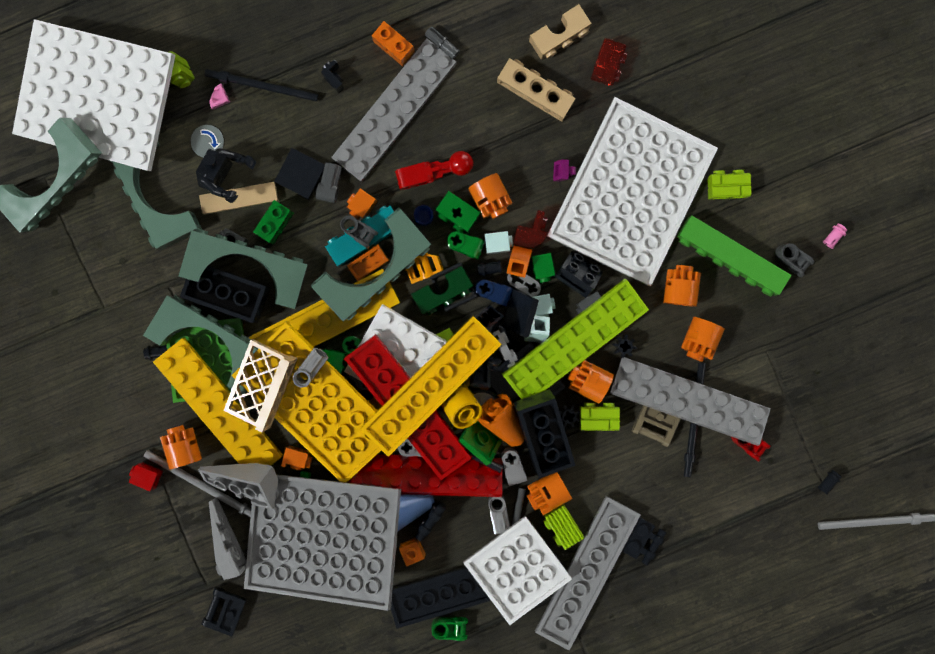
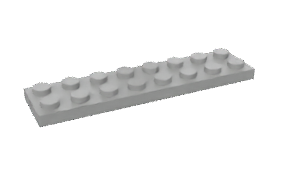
M426 38L331 158L359 181L363 182L456 66L457 62Z
M625 357L621 358L610 394L757 446L761 443L771 409Z
M605 496L566 570L572 580L554 593L535 629V633L570 650L641 515L640 513Z

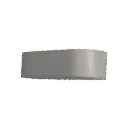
M508 274V283L517 290L532 297L540 293L541 286L539 282L527 274L525 278L519 277L524 281L522 284L518 281L513 283V278L510 277L511 274ZM524 284H536L535 288L537 291L529 293V288L524 286Z

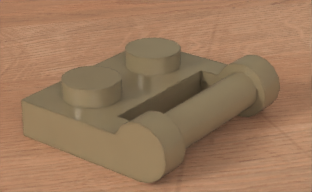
M643 405L633 425L632 432L645 435L668 447L680 418ZM646 421L666 430V435L664 436L643 427V422Z

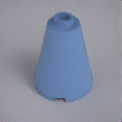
M401 494L398 531L432 509V504L435 503L432 495Z

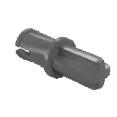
M430 27L426 31L425 36L438 49L440 48L452 59L456 58L460 50L448 41L447 36L444 37L434 27Z

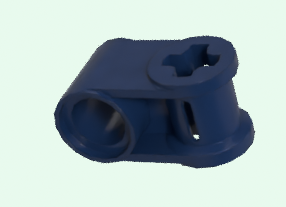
M481 280L476 284L475 291L478 296L489 299L494 303L508 306L513 288L488 280ZM486 283L489 291L482 294L479 286H483Z

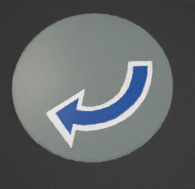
M212 125L198 127L191 136V147L200 157L204 158L208 149L215 151L218 148H223V135L218 128Z

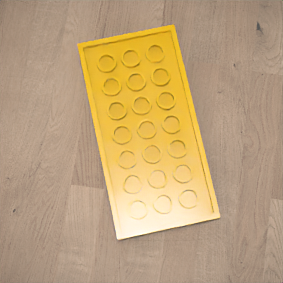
M286 321L264 343V345L287 356L292 355L298 358L274 418L340 482L347 483L381 451L360 430L377 410L328 361L324 363L308 386H296L293 382V375L314 347ZM260 349L253 354L255 360L263 357ZM275 356L268 357L272 368L277 367L280 359ZM264 359L257 361L261 373L268 370ZM247 365L246 372L248 377L256 375L253 365ZM240 367L231 375L235 380ZM270 373L263 374L262 377L265 385H270L272 382ZM300 373V377L302 379H308V376L305 373ZM258 377L250 379L254 390L262 388ZM244 381L240 383V385L246 391L249 392L246 382ZM263 390L255 392L258 402H264L266 397Z

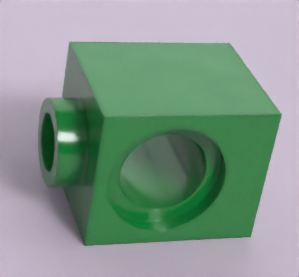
M551 253L532 256L531 261L535 280L540 279V283L552 281L551 277L555 276Z

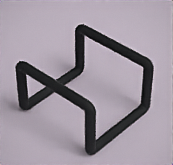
M461 262L430 276L438 295H442L435 278L463 266ZM470 288L473 294L472 296L467 297L450 306H445L443 304L444 310L449 311L459 305H462L472 299L477 298V294L474 288Z

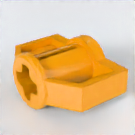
M428 253L423 256L419 255L414 259L420 274L419 278L416 277L413 266L406 269L411 284L426 280L430 276L444 270L439 256ZM427 256L432 257L436 271H432Z

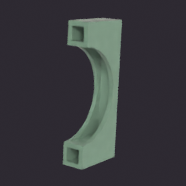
M59 118L48 130L57 147L59 167L57 176L47 191L39 196H31L20 191L13 184L0 185V211L19 232H32L36 230L39 226L38 223L49 216L50 210L62 201V197L74 188L76 181L86 175L85 171L95 165L98 161L97 158L102 154L72 118Z
M110 161L115 166L114 172L124 184L122 188L125 194L130 196L133 202L131 203L133 210L141 218L140 224L145 231L147 230L150 236L148 240L153 248L163 250L189 237L192 230L196 231V228L202 229L195 214L191 211L167 215L153 209L141 192L139 183L141 169Z
M397 208L384 220L392 233L394 249L391 261L381 275L366 283L347 284L334 279L327 272H324L311 284L313 290L342 321L352 319L357 314L356 310L360 306L365 307L371 302L370 298L375 293L377 295L380 294L390 280L393 282L401 275L399 273L401 270L410 268L415 263L414 259L417 256H423L430 250L429 246L431 243L400 208Z
M196 228V231H191L178 277L199 282L205 268L217 258L231 254L246 255L259 261L269 271L275 286L274 304L295 309L307 264L303 263V259L292 257V260L284 258L285 254L276 251L270 254L265 252L266 248L254 246L253 249L247 247L246 242L235 240V243L227 241L228 237L216 234L215 237L209 236L208 231Z
M176 294L174 296L167 295L143 336L162 346L166 345L175 334L191 327L208 329L218 335L228 347L232 359V375L241 366L251 339L243 334L241 336L235 334V329L226 324L224 326L217 323L218 319L209 314L205 316L201 313L202 309L193 304L191 306L185 304L184 298ZM254 346V349H253V351H252L253 354H254L259 348H257V347ZM232 376L230 377V380L227 384V386L231 389L233 388L235 379ZM241 385L239 386L242 395L248 393Z

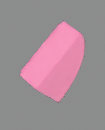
M222 83L214 88L211 95V109H216L230 103Z

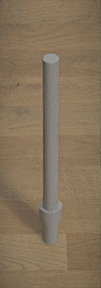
M910 513L907 516L818 522L819 530L905 523L918 525L921 522L935 521V514L920 515L919 513Z

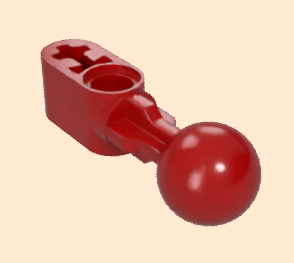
M457 151L446 162H422L397 169L395 174L399 189L406 190L434 182L435 179L442 178L444 174L453 172L458 176L467 175L473 168V159L467 152Z

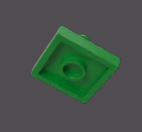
M477 421L472 426L464 429L458 441L487 466L491 464L502 439Z

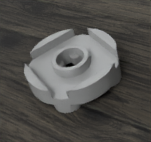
M499 330L493 332L492 335L497 336L498 341L502 344L498 348L502 358L505 361H509L507 367L510 368L516 365L515 361L518 359L514 350H509L507 346L509 340L505 332L500 333Z

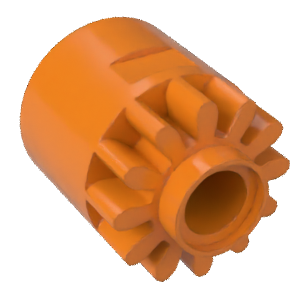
M498 173L489 175L468 188L483 218L491 216L492 219H495L507 213V207L513 203Z
M676 265V269L667 270L663 303L697 307L701 273L693 272L694 267Z
M693 317L681 348L688 351L686 356L701 362H703L704 358L712 360L725 328L710 321Z
M584 360L571 370L568 376V380L571 381L569 389L599 404L608 392L614 374Z
M184 425L166 430L168 435L160 437L169 469L202 460L193 427L185 429Z
M558 472L542 477L527 486L530 494L526 495L533 509L535 511L540 509L543 515L572 500Z

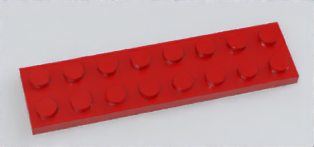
M376 334L344 358L381 406L410 379V376ZM436 410L407 438L440 480L472 459V455L458 441V437Z
M377 454L347 482L401 489V494L502 497V470L499 473L473 459H470L447 477L440 480L422 457H406L403 455H390L388 457L387 455ZM493 458L492 461L503 466L502 458Z

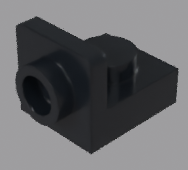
M334 59L322 67L321 74L339 94L344 89L342 85L343 79L335 72L339 68V64Z

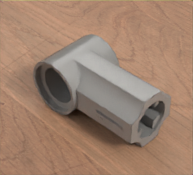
M316 347L313 348L293 375V382L296 386L306 387L310 384L329 358L324 351ZM301 372L308 376L307 380L300 377Z
M503 496L489 497L488 505L494 534H501L510 527L506 502ZM495 499L502 501V505L498 508L493 507L491 504Z

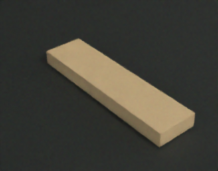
M275 182L231 189L237 192L236 195H239L233 203L211 193L199 195L203 215L272 203L274 200L279 201Z

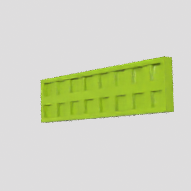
M624 279L515 363L516 365L502 373V375L521 399L544 392L649 309L628 280Z

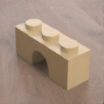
M579 4L562 15L561 21L566 29L563 33L554 34L546 25L530 35L529 42L541 60L545 57L547 59L553 57L557 53L556 50L561 47L563 49L567 48L573 43V39L576 37L582 38L589 33L592 23Z

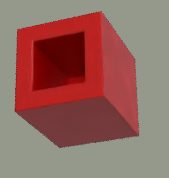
M139 463L132 467L129 473L131 477L129 483L147 491H152L156 489L163 471L146 463Z

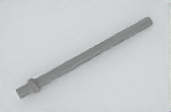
M149 450L145 452V458L237 509L241 515L244 513L251 517V508L247 507L248 504L238 502L179 467L169 469L167 460Z

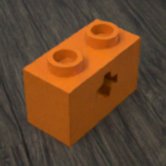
M385 21L372 34L373 42L402 67L415 53L414 46Z

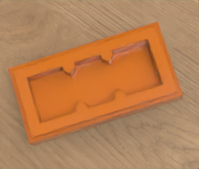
M378 244L348 264L347 267L355 279L360 281L390 260Z

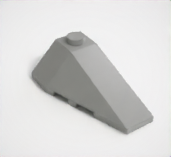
M249 463L204 466L198 469L207 484L223 491L229 489L236 494V497L240 499L243 496L251 499V504L272 510L275 506L279 479L274 468L268 464Z
M214 498L209 501L216 570L223 577V580L237 577L246 569V558L219 500Z

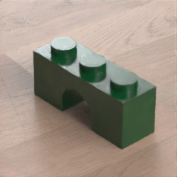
M463 266L445 275L449 287L444 294H436L430 285L411 294L422 315L427 313L429 316L438 311V306L442 304L447 306L455 301L454 297L460 294L463 297L472 292L470 288L474 287Z

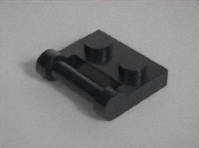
M215 587L213 590L214 596L207 615L203 618L201 624L232 637L247 599L225 591L223 588ZM223 598L225 602L219 619L216 622L213 618L220 599Z

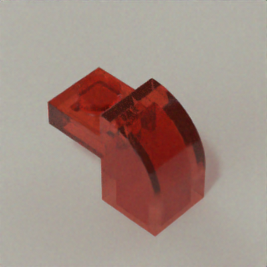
M537 210L533 228L517 226L513 246L530 249L539 246L545 240L548 232L541 231V228L545 229L547 217H544V211Z

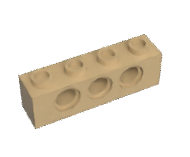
M509 58L497 78L498 84L561 122L576 99L573 97L572 92L567 89L561 90L556 87L557 84L554 81L543 79L540 77V73L534 69L528 70L517 59L513 61ZM523 75L526 80L520 83L516 81L515 77ZM539 85L542 91L536 93L532 90V86ZM556 95L558 101L555 103L550 102L548 97Z

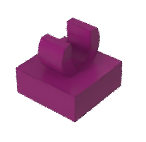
M561 159L554 162L553 181L561 182L568 180L571 175H576V167L569 166V160Z

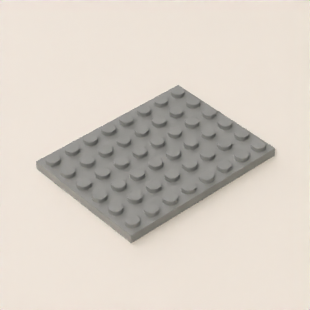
M276 474L279 480L274 508L271 510L252 504L244 589L386 611L390 610L401 489Z

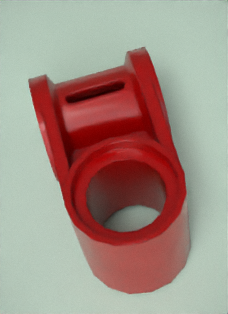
M731 437L736 445L758 462L761 460L760 457L765 450L771 447L763 440L757 446L745 441L740 442L739 439Z

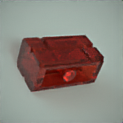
M604 38L591 80L602 82L609 86H612L615 81H619L622 70H619L621 63H625L628 52H625V44Z

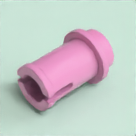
M839 223L836 226L834 225L833 230L823 240V243L833 249L842 236L847 235V229Z

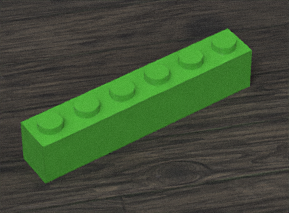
M694 216L686 219L676 236L680 239L679 242L686 247L692 246L697 249L695 251L697 254L712 258L714 264L720 267H727L729 269L728 272L734 276L739 277L740 275L744 277L746 283L753 287L759 286L762 288V292L770 297L772 295H780L791 277V274Z

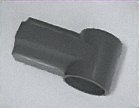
M325 163L322 180L317 187L316 199L336 203L339 193L338 183L342 170L341 166Z

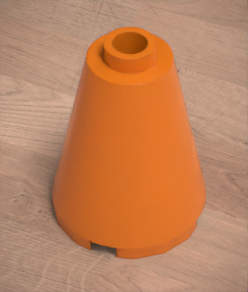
M506 394L497 395L499 398L494 400L493 398L488 399L481 406L482 415L478 420L479 423L511 447L520 446L524 442V435L511 399Z

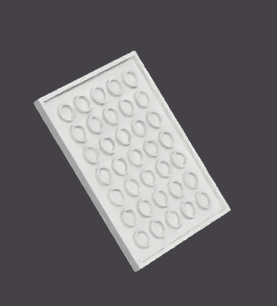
M34 19L12 134L55 145L48 130L59 118H72L102 152L99 158L151 171L176 55Z
M614 97L547 237L647 286H651L718 148Z

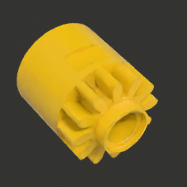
M466 384L460 385L441 404L443 411L453 426L458 429L472 426L482 415L481 405Z

